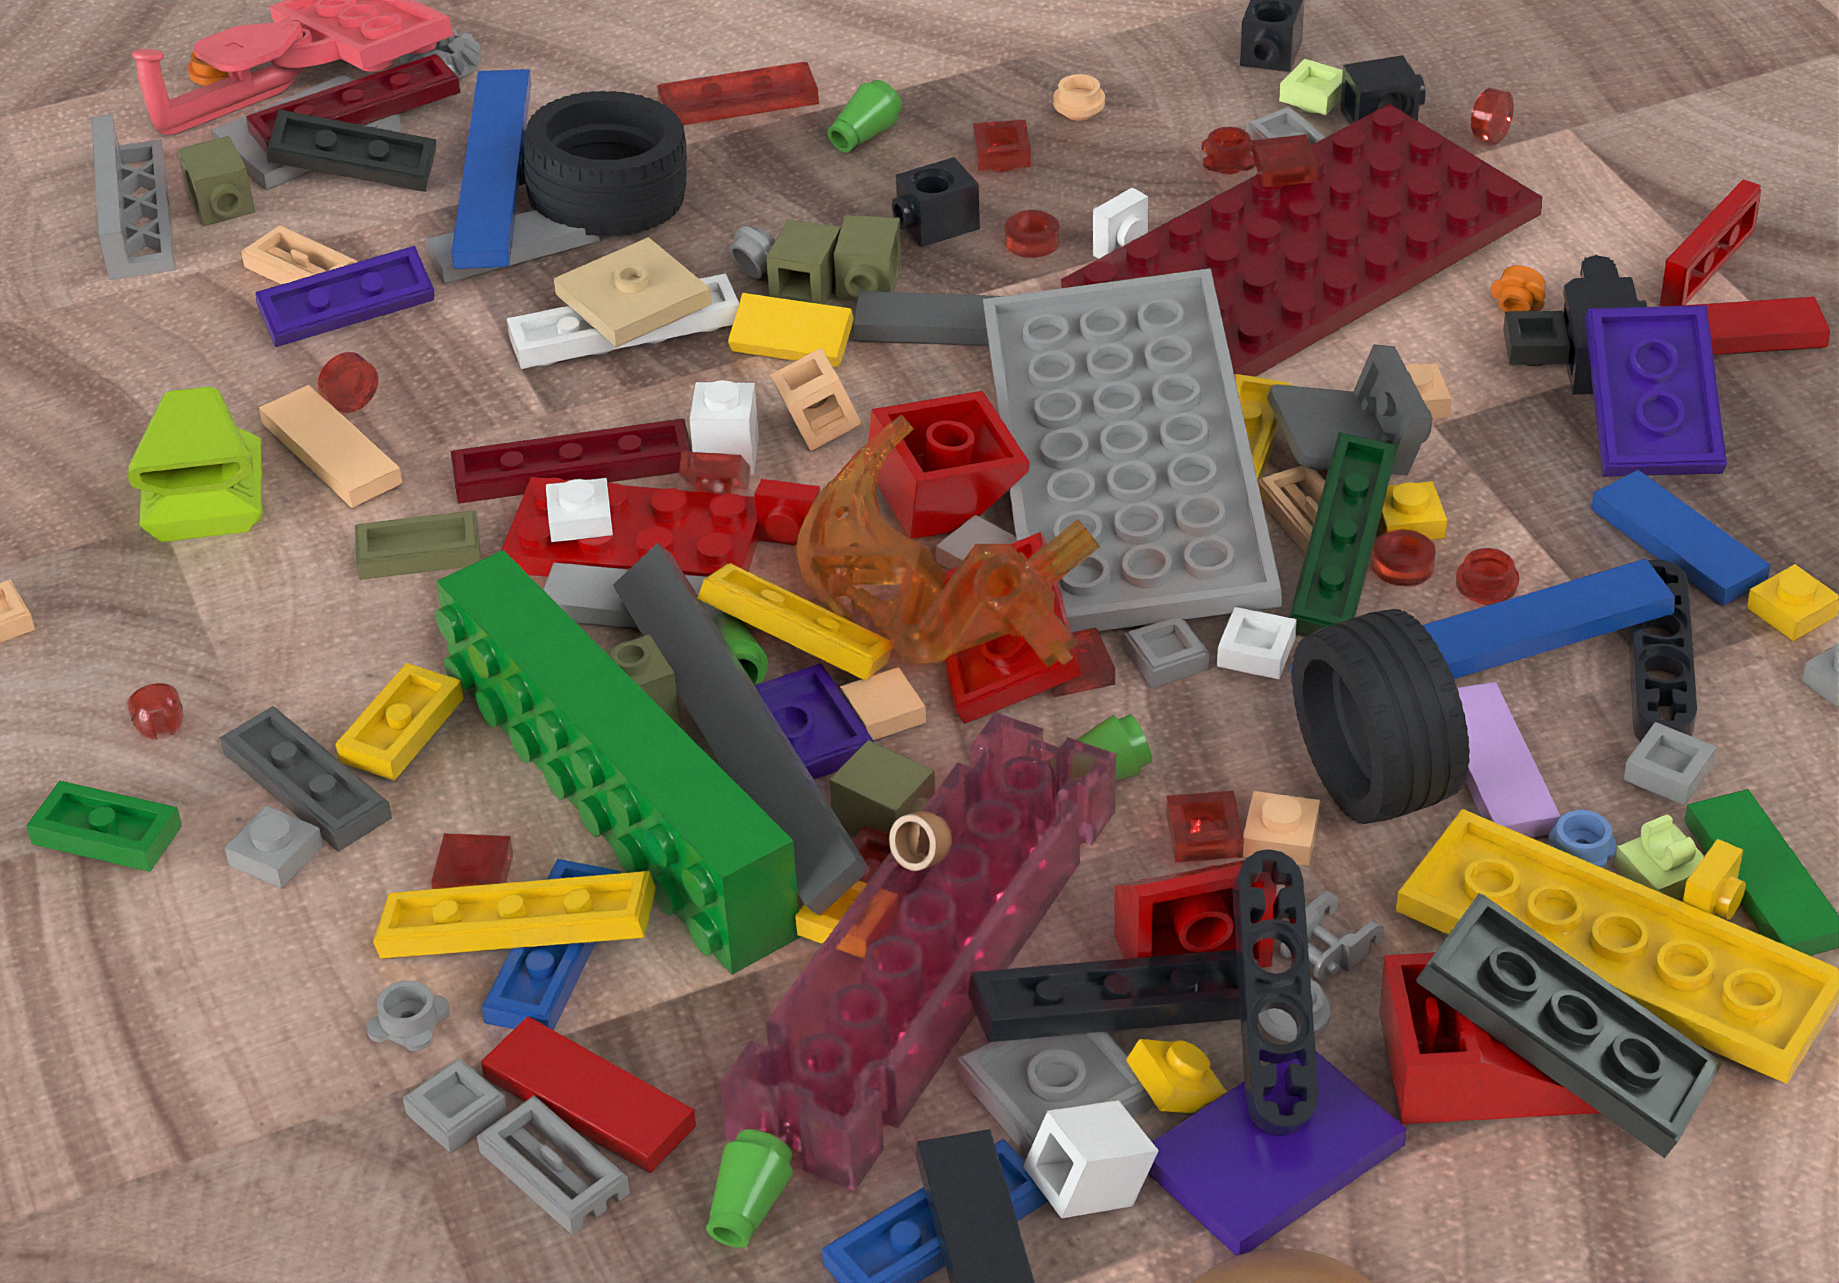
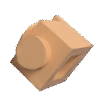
M822 348L770 374L810 452L862 425L839 377Z

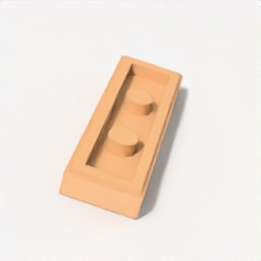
M310 385L259 407L262 424L351 508L403 484L400 467Z

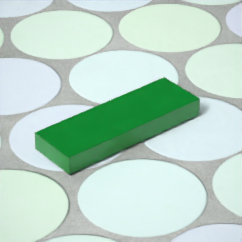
M1749 789L1687 804L1684 822L1706 854L1717 839L1743 850L1738 879L1746 882V888L1741 905L1764 937L1809 956L1839 948L1838 913Z

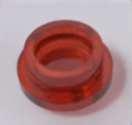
M1494 548L1476 549L1465 557L1464 562L1457 569V589L1466 598L1483 605L1495 604L1512 598L1518 591L1519 573L1515 568L1513 559L1501 550Z

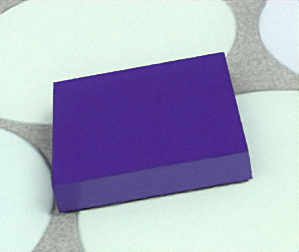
M822 663L754 685L814 780L837 772L868 740L874 742Z

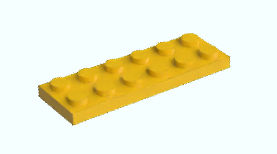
M1464 809L1458 813L1397 894L1396 912L1448 935L1479 893L1483 894L1695 1044L1785 1084H1788L1839 1002L1838 967Z

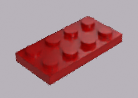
M531 477L501 549L528 575L543 577L549 576L553 563L629 570L657 543L672 554L684 575L708 577L730 563L748 572L759 540L755 497L741 496L733 493L719 494L685 491L676 488L662 489L607 483L613 535L551 542L546 484L564 483L570 480Z

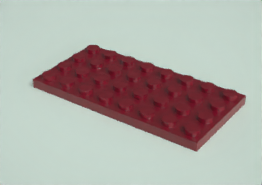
M1388 104L1061 279V288L1211 268L1234 374L1256 377L1538 217L1542 211L1543 196L1391 104Z

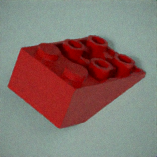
M1436 952L1384 955L1379 1016L1401 1124L1600 1113L1417 983L1416 979Z

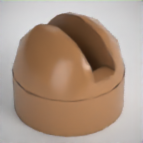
M919 811L898 818L891 828L889 835L891 852L896 861L906 869L917 871L932 867L948 855L952 845L951 830L943 818L931 812Z

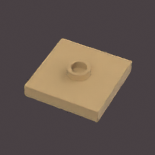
M649 237L554 278L556 295L615 347H619L712 304L710 287Z

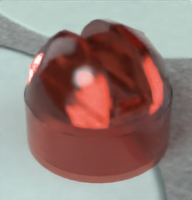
M154 683L136 690L128 699L127 708L132 723L142 736L157 740V733L169 731L171 736L176 733L182 724L183 707L176 688L169 684Z

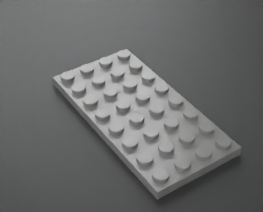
M1211 268L983 299L998 413L1030 461L1029 472L1009 489L1016 539L1019 541L1038 532H1041L1049 545L1072 634L1154 624L1166 619L1182 618V620L1230 614L1233 612L1234 607L1248 610L1282 607L1280 581Z

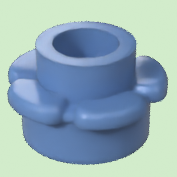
M1573 810L1565 813L1559 818L1557 825L1550 831L1548 837L1552 847L1601 868L1607 864V858H1612L1615 855L1617 848L1615 838L1612 836L1610 823L1600 814L1589 810Z

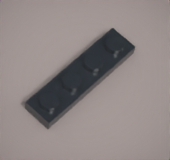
M1236 949L971 972L967 993L988 1042L1240 1019Z

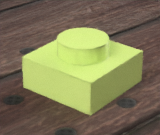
M1304 59L1280 83V101L1300 107L1309 113L1327 115L1341 100L1343 70Z

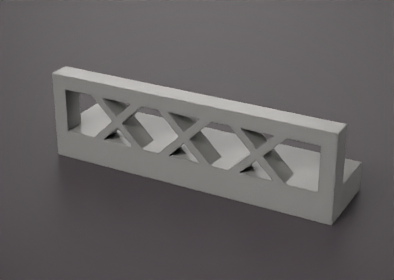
M113 115L91 117L98 232L109 280L175 271L165 153L162 139L119 145ZM150 160L138 169L125 165L127 163ZM140 187L150 190L141 198L130 195ZM143 216L153 220L143 228L133 225ZM145 246L161 252L132 257Z

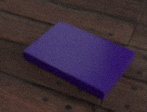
M1707 305L1588 309L1585 325L1602 477L1627 476L1636 470L1641 471L1646 476L1723 474L1727 465Z
M1317 1051L1316 1064L1319 1091L1317 1107L1305 1126L1294 1134L1277 1136L1268 1134L1258 1128L1249 1117L1245 1098V1082H1242L1152 1141L1158 1149V1153L1148 1174L1236 1256L1250 1252L1405 1146L1407 1129ZM1298 1059L1276 1064V1085L1269 1095L1264 1096L1265 1101L1277 1103L1279 1115L1288 1116L1294 1104L1300 1102L1299 1096L1287 1095L1284 1072L1289 1064L1295 1063L1299 1065Z

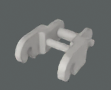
M1330 891L1323 892L1305 907L1309 961L1316 965L1314 976L1320 981L1327 979L1332 974H1336L1340 967L1349 972L1368 956L1370 942L1377 945L1384 934V927L1376 921L1367 923L1355 934L1348 932L1341 939L1322 928L1325 916L1324 911L1332 915L1338 906V897ZM1318 937L1331 947L1323 953L1309 943ZM1282 943L1280 953L1286 958H1291L1290 950Z

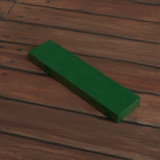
M1338 432L1289 618L1296 619V633L1309 635L1326 626L1356 617L1398 445Z

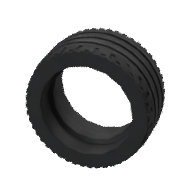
M621 91L580 92L579 94L563 96L560 99L548 102L547 105H543L539 110L535 111V114L529 119L524 141L525 184L531 207L534 210L537 209L545 218L568 227L585 228L586 235L622 236L655 228L659 224L665 223L666 220L671 219L679 211L680 206H682L687 178L686 138L680 117L678 118V115L671 108H667L665 104H661L659 101L649 97L646 98L642 95Z
M1401 609L1370 612L1326 626L1302 638L1297 644L1298 647H1296L1293 655L1292 686L1294 705L1308 754L1318 776L1322 780L1324 787L1328 790L1329 795L1333 798V801L1352 820L1362 824L1391 820L1435 805L1458 793L1462 789L1461 787L1464 786V781L1467 779L1469 771L1470 748L1468 727L1454 677L1430 633L1426 631V628L1417 619H1414V616Z

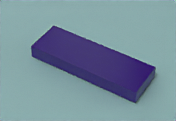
M411 246L255 293L257 306L275 347H279L434 301L435 290L416 247Z

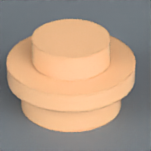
M1084 74L1070 75L1059 82L1058 89L1053 95V106L1056 111L1065 115L1068 119L1083 121L1090 119L1103 110L1105 107V93L1100 88V83L1096 78Z

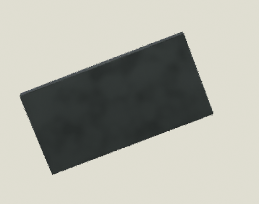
M1480 893L1416 979V982L1663 1158L1678 1143L1722 1065L1720 1060Z

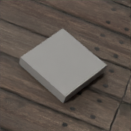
M1107 1031L987 1042L956 1058L957 1075L1026 1156L1030 1152L1048 1110L1119 1100L1132 1118L1156 1106L1126 1062L1129 1055Z

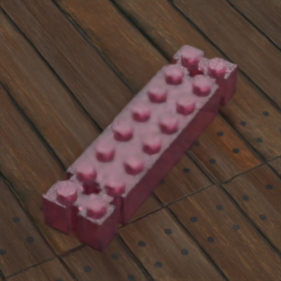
M995 712L970 745L971 767L957 763L922 810L934 813L946 821L951 830L952 845L948 855L932 867L913 871L901 866L891 852L766 1019L768 1046L750 1041L720 1081L727 1139L735 1141L737 1134L747 1129L771 1134L782 1140L790 1149L802 1152L803 1170L856 1191L884 1150L883 1126L890 1125L897 1129L900 1127L976 1016L967 994L971 972L1009 968L1079 866L1080 844L1085 843L1092 846L1116 812V753L1069 737L1066 738L1061 747L1043 742V728Z

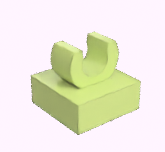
M1667 814L1643 824L1641 837L1618 845L1614 866L1625 878L1678 900L1684 897L1686 881L1704 858V855L1696 848L1695 842L1691 837H1686L1673 823V818Z

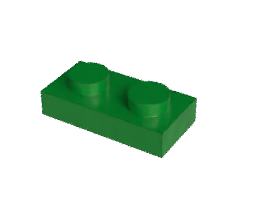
M59 780L26 827L31 844L151 872L182 827L178 808L175 806Z

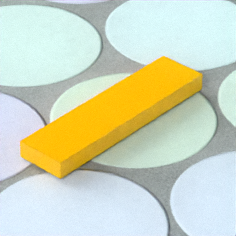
M650 871L393 892L388 893L373 943L380 959L645 938L656 887Z

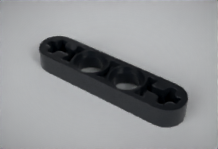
M1663 560L1648 561L1675 596L1674 613L1628 627L1633 730L1640 742L1655 722L1693 736L1697 713L1688 578L1678 565ZM1649 627L1667 628L1673 631L1675 635L1660 637L1651 635L1644 629ZM1660 669L1670 671L1679 678L1665 681L1655 679L1646 672ZM1658 706H1670L1669 721L1661 720Z
M1267 849L1257 851L1246 858L1234 879L1233 885L1245 1098L1249 1117L1264 1132L1285 1136L1294 1134L1305 1126L1317 1107L1319 1091L1303 877L1299 866L1291 857L1281 851ZM1262 871L1271 873V879L1274 884L1285 886V888L1280 889L1274 900V919L1260 921L1266 911L1264 891L1258 887H1251V884L1256 883ZM1288 918L1290 922L1281 919ZM1250 919L1260 922L1253 924ZM1267 938L1281 941L1290 950L1292 956L1291 968L1277 974L1266 972L1254 960V944ZM1273 1008L1290 1014L1297 1027L1296 1039L1284 1045L1270 1043L1259 1032L1257 1025L1258 1015L1265 1010ZM1298 1059L1299 1065L1295 1063L1289 1064L1284 1072L1287 1095L1299 1096L1300 1102L1294 1104L1288 1116L1279 1115L1277 1103L1265 1101L1264 1096L1269 1095L1276 1085V1064ZM1260 1060L1263 1061V1062H1269V1063H1272V1064H1269V1065H1266V1066H1263V1067H1262V1066L1260 1065Z

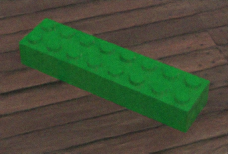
M504 550L436 581L441 608L436 610L435 617L438 627L447 641L449 656L444 658L443 661L447 676L461 680L462 691H467L477 702L485 721L491 727L499 725L510 737L511 743L521 760L525 763L532 761L544 773L546 782L553 794L560 800L567 798L576 807L582 822L594 837L602 835L614 848L621 866L627 873L650 871L656 887L654 898L657 904L667 915L675 913L688 927L692 940L704 955L709 956L713 954L733 975L801 937L797 935L795 918L799 912L793 840Z

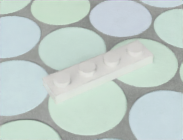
M726 273L701 278L700 280L710 287L711 305L619 347H615L570 306L507 318L509 338L520 368L524 369L534 366H549L558 361L591 354L602 355L615 349L644 343H659L668 338L696 332L716 331L721 327L733 325L739 301Z

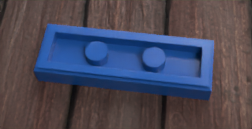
M1639 470L1593 493L1591 510L1659 560L1669 561L1678 565L1686 573L1689 582L1722 606L1746 594L1751 588L1764 582L1769 577L1771 565Z
M557 859L547 880L620 874L621 871ZM596 942L511 948L482 1005L484 1023L515 1029L529 1016L554 1030Z
M1002 1139L995 1143L1016 1220L1018 1221L1049 1201L1024 1169L1025 1160ZM924 1187L822 1248L823 1265L839 1283H918L945 1266Z

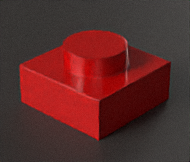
M761 478L754 493L759 541L818 548L824 534L820 486Z

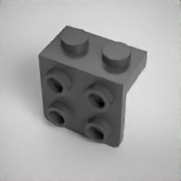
M1373 344L1354 391L1276 384L1271 387L1267 396V400L1297 462L1318 471L1329 469L1338 432L1398 445L1392 474L1408 476L1422 443L1427 441L1431 433L1433 420L1431 412L1423 401L1395 346Z

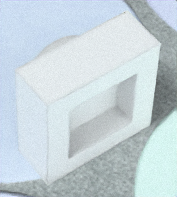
M1132 187L1093 209V256L1099 259L1147 233V195Z
M606 478L592 480L575 479L564 483L546 484L551 542L613 535Z
M1234 607L1218 646L1217 667L1280 679L1295 640L1296 619Z

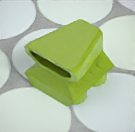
M199 387L173 390L163 394L128 466V479L131 486L141 490L140 527L160 542L246 533L262 518L264 511L261 502V481L264 474L261 464V437L237 427L221 392L217 388Z

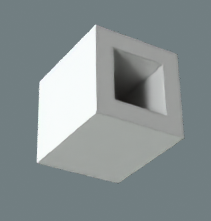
M726 380L695 383L690 413L695 475L754 476L759 443L755 383H733Z
M1117 1100L1048 1110L1023 1167L1059 1216L1067 1218L1132 1207L1155 1160L1158 1149L1120 1101Z

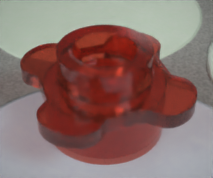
M1237 127L1217 128L1211 131L1208 138L1201 144V150L1207 154V157L1203 159V167L1209 171L1235 174L1240 171L1251 170L1256 166V158L1251 156L1250 153L1254 150V142L1243 129Z

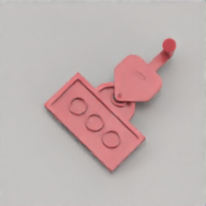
M284 0L269 6L274 23L236 26L198 41L193 47L196 57L218 70L229 72L230 77L169 100L160 66V60L164 58V54L161 51L137 49L132 52V57L136 59L139 83L154 128L162 134L173 135L284 92L295 81L304 67L321 65L342 59L367 72L379 71L389 67L392 64V59L407 53L422 54L436 48V42L454 35L449 16L415 0ZM268 61L272 62L271 65L250 72V68L258 66Z

